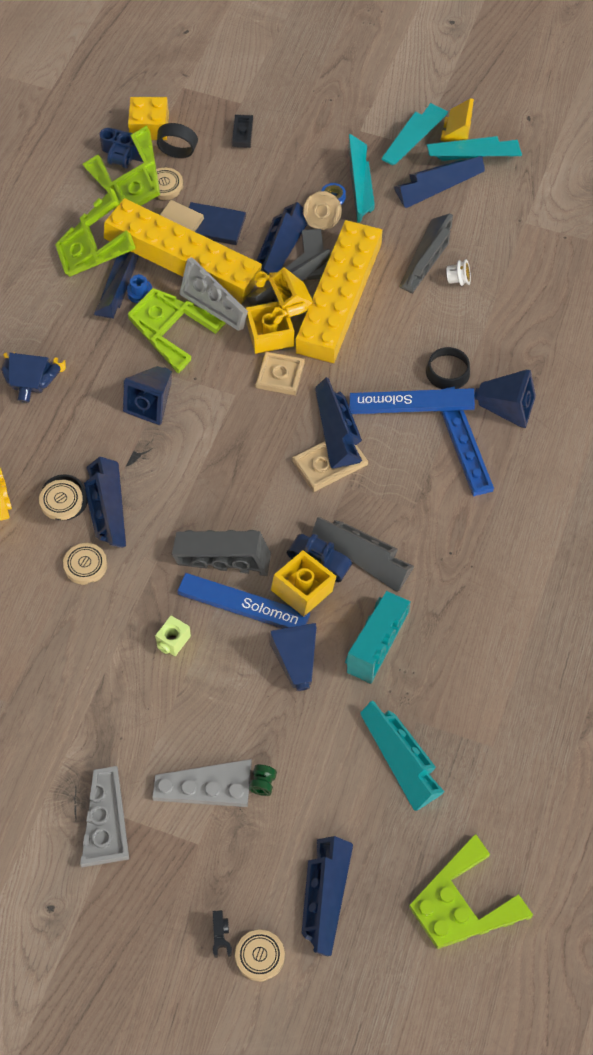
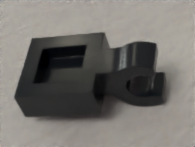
M222 910L212 911L213 955L215 958H218L219 948L224 947L227 949L228 957H231L232 947L224 937V934L229 933L228 918H223Z

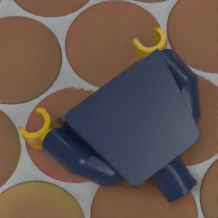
M13 352L9 353V357L7 353L3 354L4 361L1 367L6 383L12 389L19 390L17 401L30 403L31 392L42 393L43 389L49 386L58 373L66 369V360L58 363V358L55 357L52 364L48 357Z

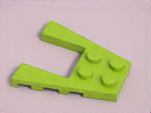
M147 125L131 134L133 142L144 162L143 164L112 181L99 155L83 163V166L105 190L111 187L115 191L119 204L125 198L142 206L160 195L151 133Z
M111 187L106 190L108 193L102 199L98 198L94 202V208L88 214L84 213L79 218L81 222L75 228L71 227L55 244L64 272L69 277L136 249L132 236L128 231H124L99 250L97 249L90 226L120 205L116 193Z
M152 288L128 313V319L179 374L191 361V355L162 337L184 313L215 334L226 323L206 310L194 306L192 302L180 301L176 299V296Z
M476 834L409 906L437 949L533 917V913L518 894L478 920L457 890L452 880L490 856V853Z

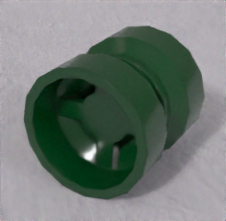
M257 764L253 770L254 779L250 781L248 789L257 795L270 796L273 789L271 784L276 778L277 771L270 766Z

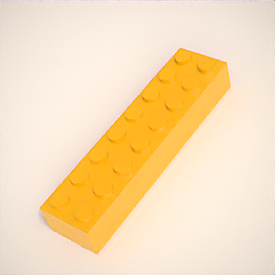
M125 198L104 222V239L112 241L124 231H128L136 247L131 252L182 277L184 276L187 259L193 257L241 305L246 299L245 297L255 287L257 282L254 281L255 276L262 268L261 263Z
M345 220L313 296V303L309 306L297 334L296 354L335 363L382 245L383 229Z

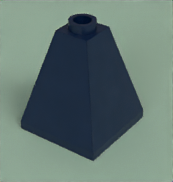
M156 366L124 380L123 412L161 425L171 387L172 371L166 367Z
M526 369L482 382L480 387L475 389V400H478L479 406L521 428H526L536 398L531 370Z
M316 623L270 631V646L293 688H296V691L310 689L309 685L312 683Z

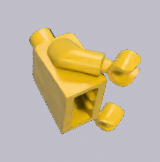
M285 267L278 272L269 273V275L259 271L255 276L254 281H257V287H264L266 281H270L281 307L284 308V310L275 308L271 313L270 317L276 316L273 321L274 324H279L284 316L288 318L306 312L313 303L304 282Z

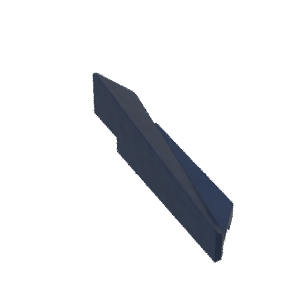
M298 202L285 207L282 214L273 217L256 260L262 264V270L267 275L272 272H278L282 268L301 236L302 230L308 224L303 215V207Z
M130 251L116 257L94 315L114 319L117 308H120L139 255Z
M325 377L316 386L315 391L330 467L339 468L358 464L362 459L355 445L362 441L345 396L341 391L334 392L330 379Z
M98 457L86 467L90 479L84 482L95 537L112 546L123 548L126 546L119 463L111 459Z
M336 836L317 839V859L308 860L301 933L305 939L312 943L314 946L313 951L324 956L332 955L353 850L351 842Z

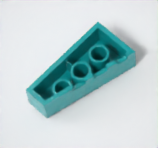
M388 591L385 592L382 598H378L374 612L368 616L363 630L359 633L346 657L345 663L347 664L348 674L372 684L410 612L411 601Z

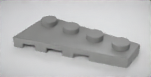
M193 257L187 259L180 295L236 330L244 329L248 311Z
M252 759L155 775L153 801L248 807V788Z
M117 766L93 771L89 812L87 813V826L80 862L81 868L130 859Z

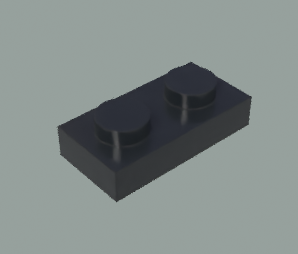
M235 114L232 147L251 148L253 115Z

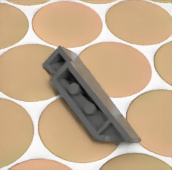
M452 214L439 216L430 221L399 285L400 288L413 294L448 246L450 229L452 228Z
M330 250L305 252L288 265L286 269L303 281L329 260ZM270 281L265 283L264 287H260L245 297L253 306L267 304L270 301H278Z
M317 517L312 530L313 534H317L318 538L328 543L333 542L335 550L347 556L355 564L394 591H400L414 566L395 558L398 551L397 548L344 522L334 520L331 523L322 517Z

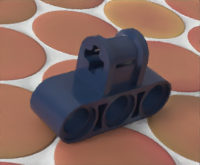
M104 128L100 131L101 148L104 152L108 153V164L121 165L127 169L132 160L143 162L131 137L133 133L113 128Z
M315 533L311 537L298 534L286 552L288 557L293 559L304 550L336 575L335 582L338 583L342 581L352 566V561L347 556L334 550L333 542L328 543L318 538V535Z

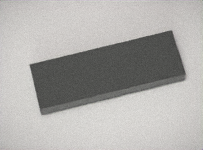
M321 229L302 230L304 253L324 251ZM326 263L310 274L307 280L321 279Z

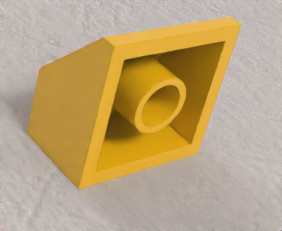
M470 98L450 109L449 117H445L443 128H446V130H442V142L468 140L474 99Z

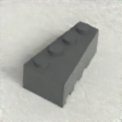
M186 530L185 532H176L172 551L174 559L180 566L207 569L208 565H212L221 571H227V568L240 569V573L249 574L250 570L260 571L261 576H268L271 552L261 532L256 530H207L197 532Z

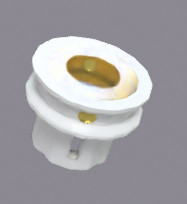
M467 259L463 262L459 260L457 265L447 266L446 272L449 284L459 282L461 286L465 283L470 285L471 275Z

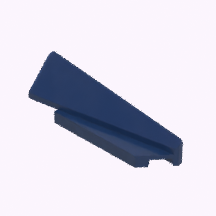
M483 157L463 159L409 174L411 182L394 186V190L403 206L408 208L484 172Z

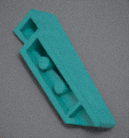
M432 103L428 105L423 114L415 111L381 160L395 165L448 114V111Z
M349 134L350 172L357 223H359L367 212L371 213L374 210L375 202L369 161H366L367 144Z
M498 136L427 144L429 156H435L442 161L479 156H522L518 140L499 142Z
M370 701L361 711V716L413 810L417 811L444 793V790L429 775L436 766L396 714L389 710L383 713L374 701Z

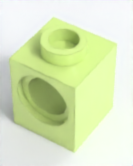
M170 616L155 635L158 649L165 654L170 653L176 656L191 637L190 626ZM169 636H176L173 640L167 639Z

